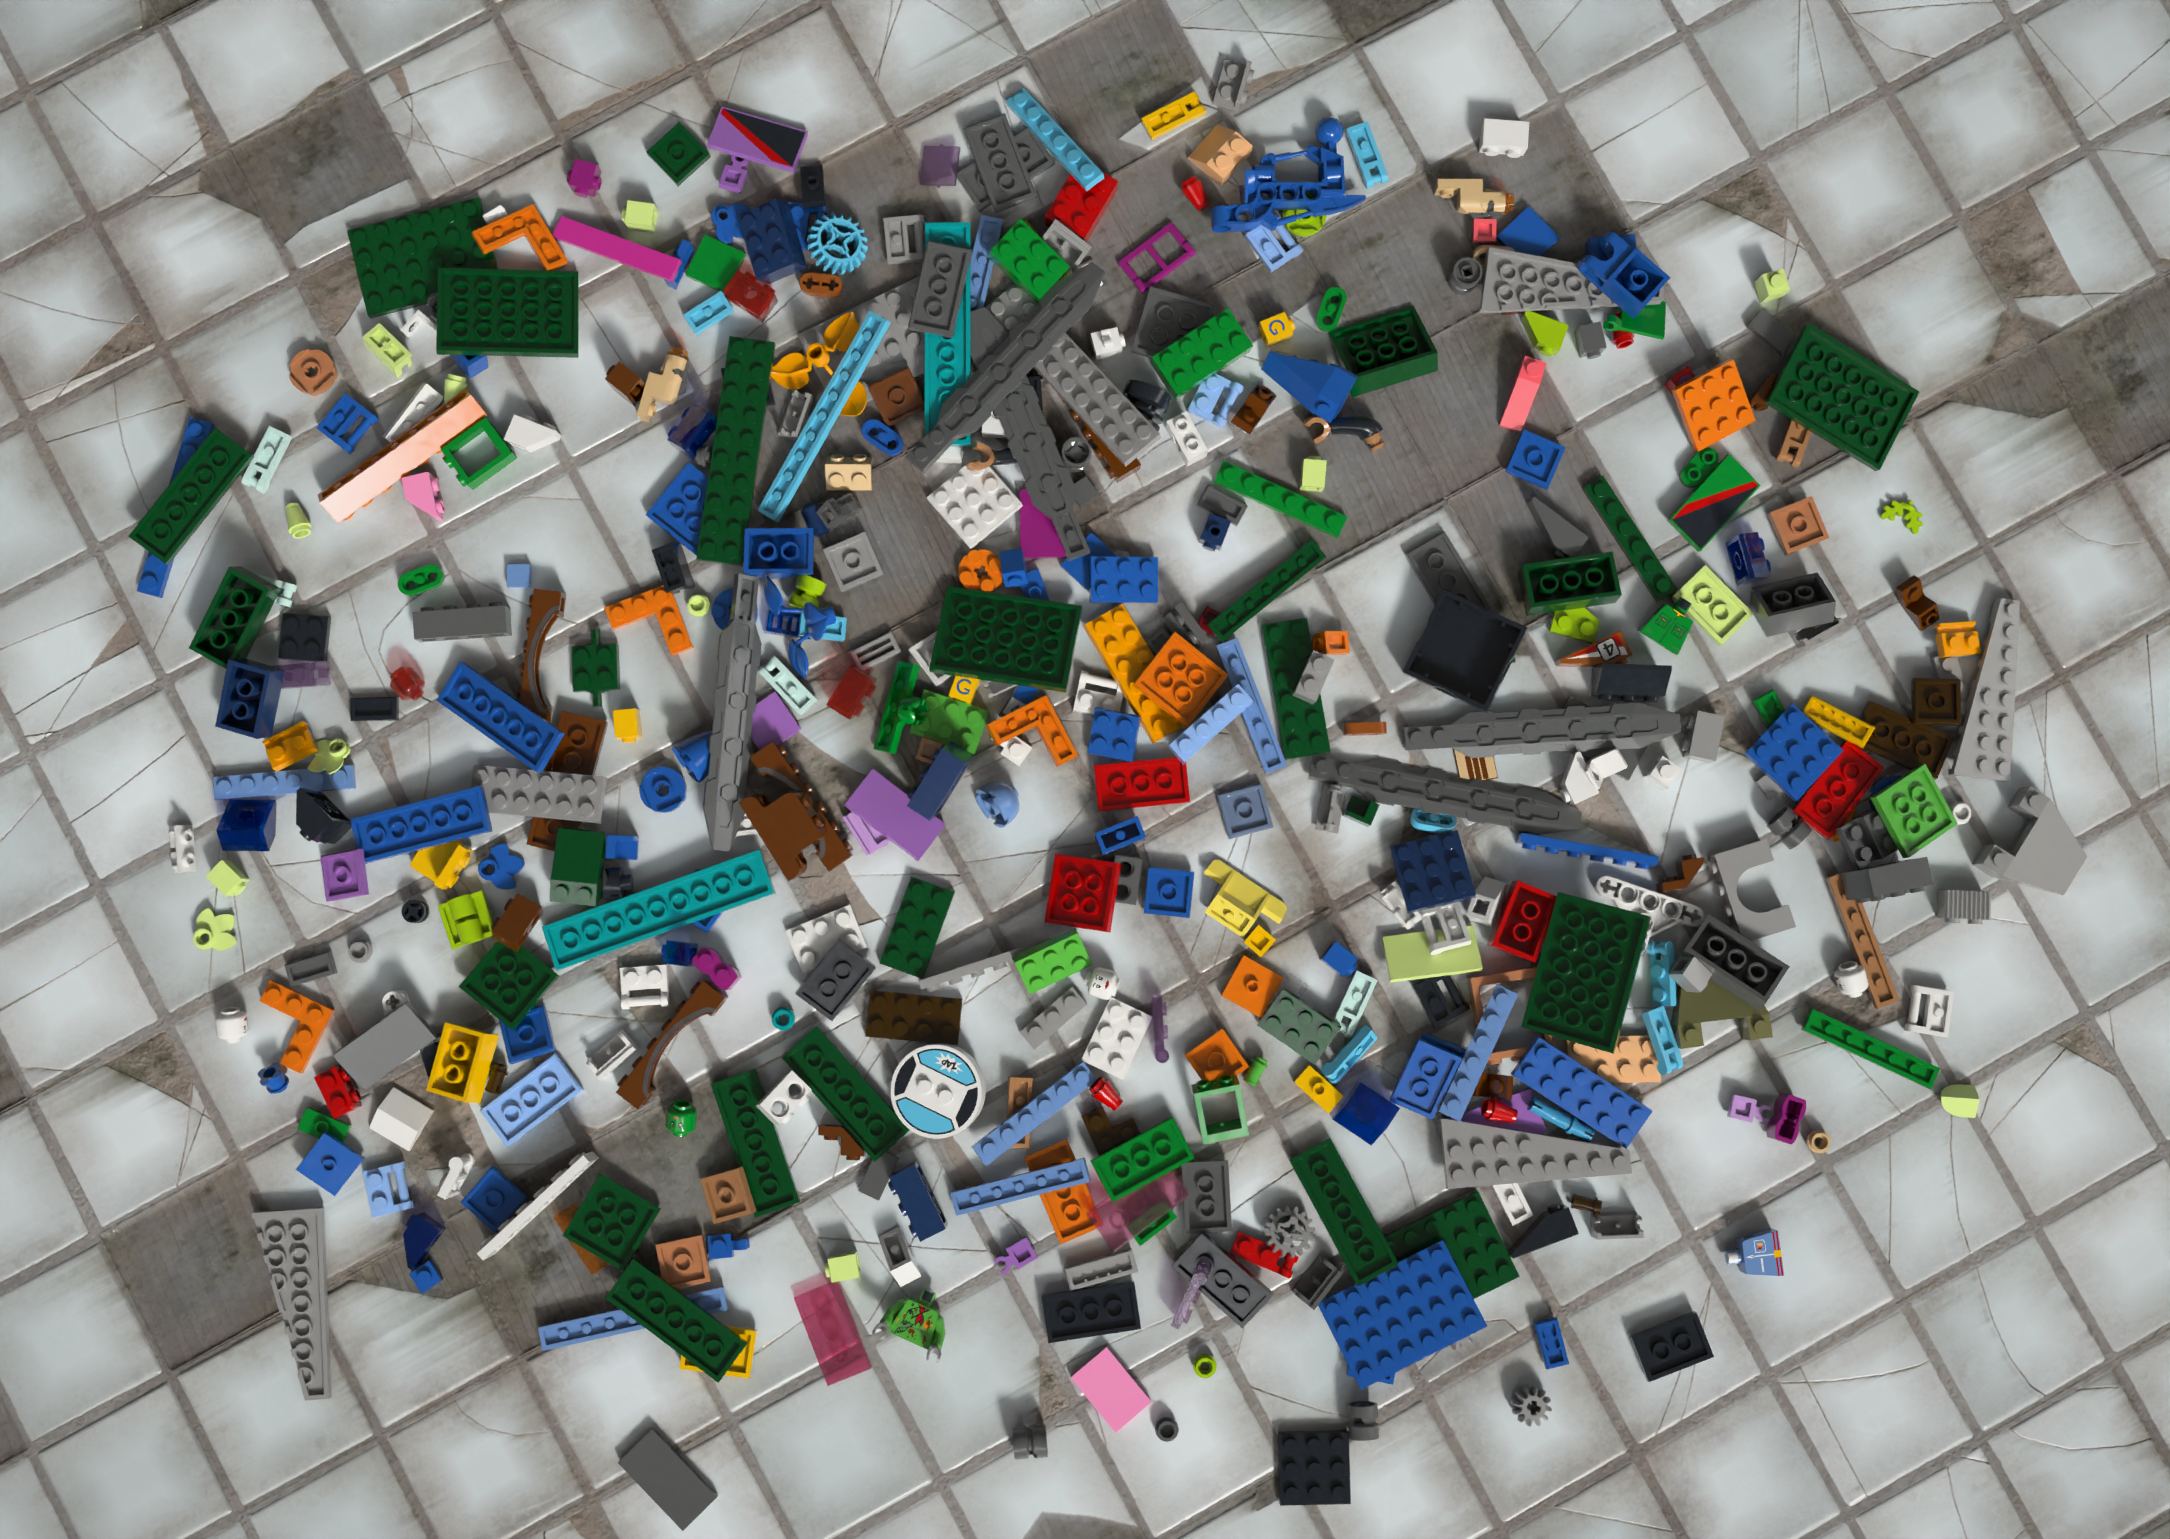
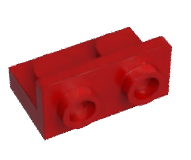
M340 1064L314 1077L334 1119L362 1106L359 1091L353 1088L350 1082L351 1076Z

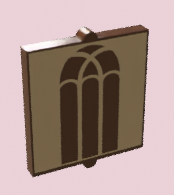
M1453 749L1459 777L1485 781L1498 778L1494 757L1470 758Z

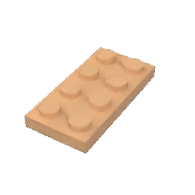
M1649 1035L1619 1036L1614 1054L1565 1040V1052L1568 1056L1610 1083L1661 1082V1074L1657 1070L1658 1060Z

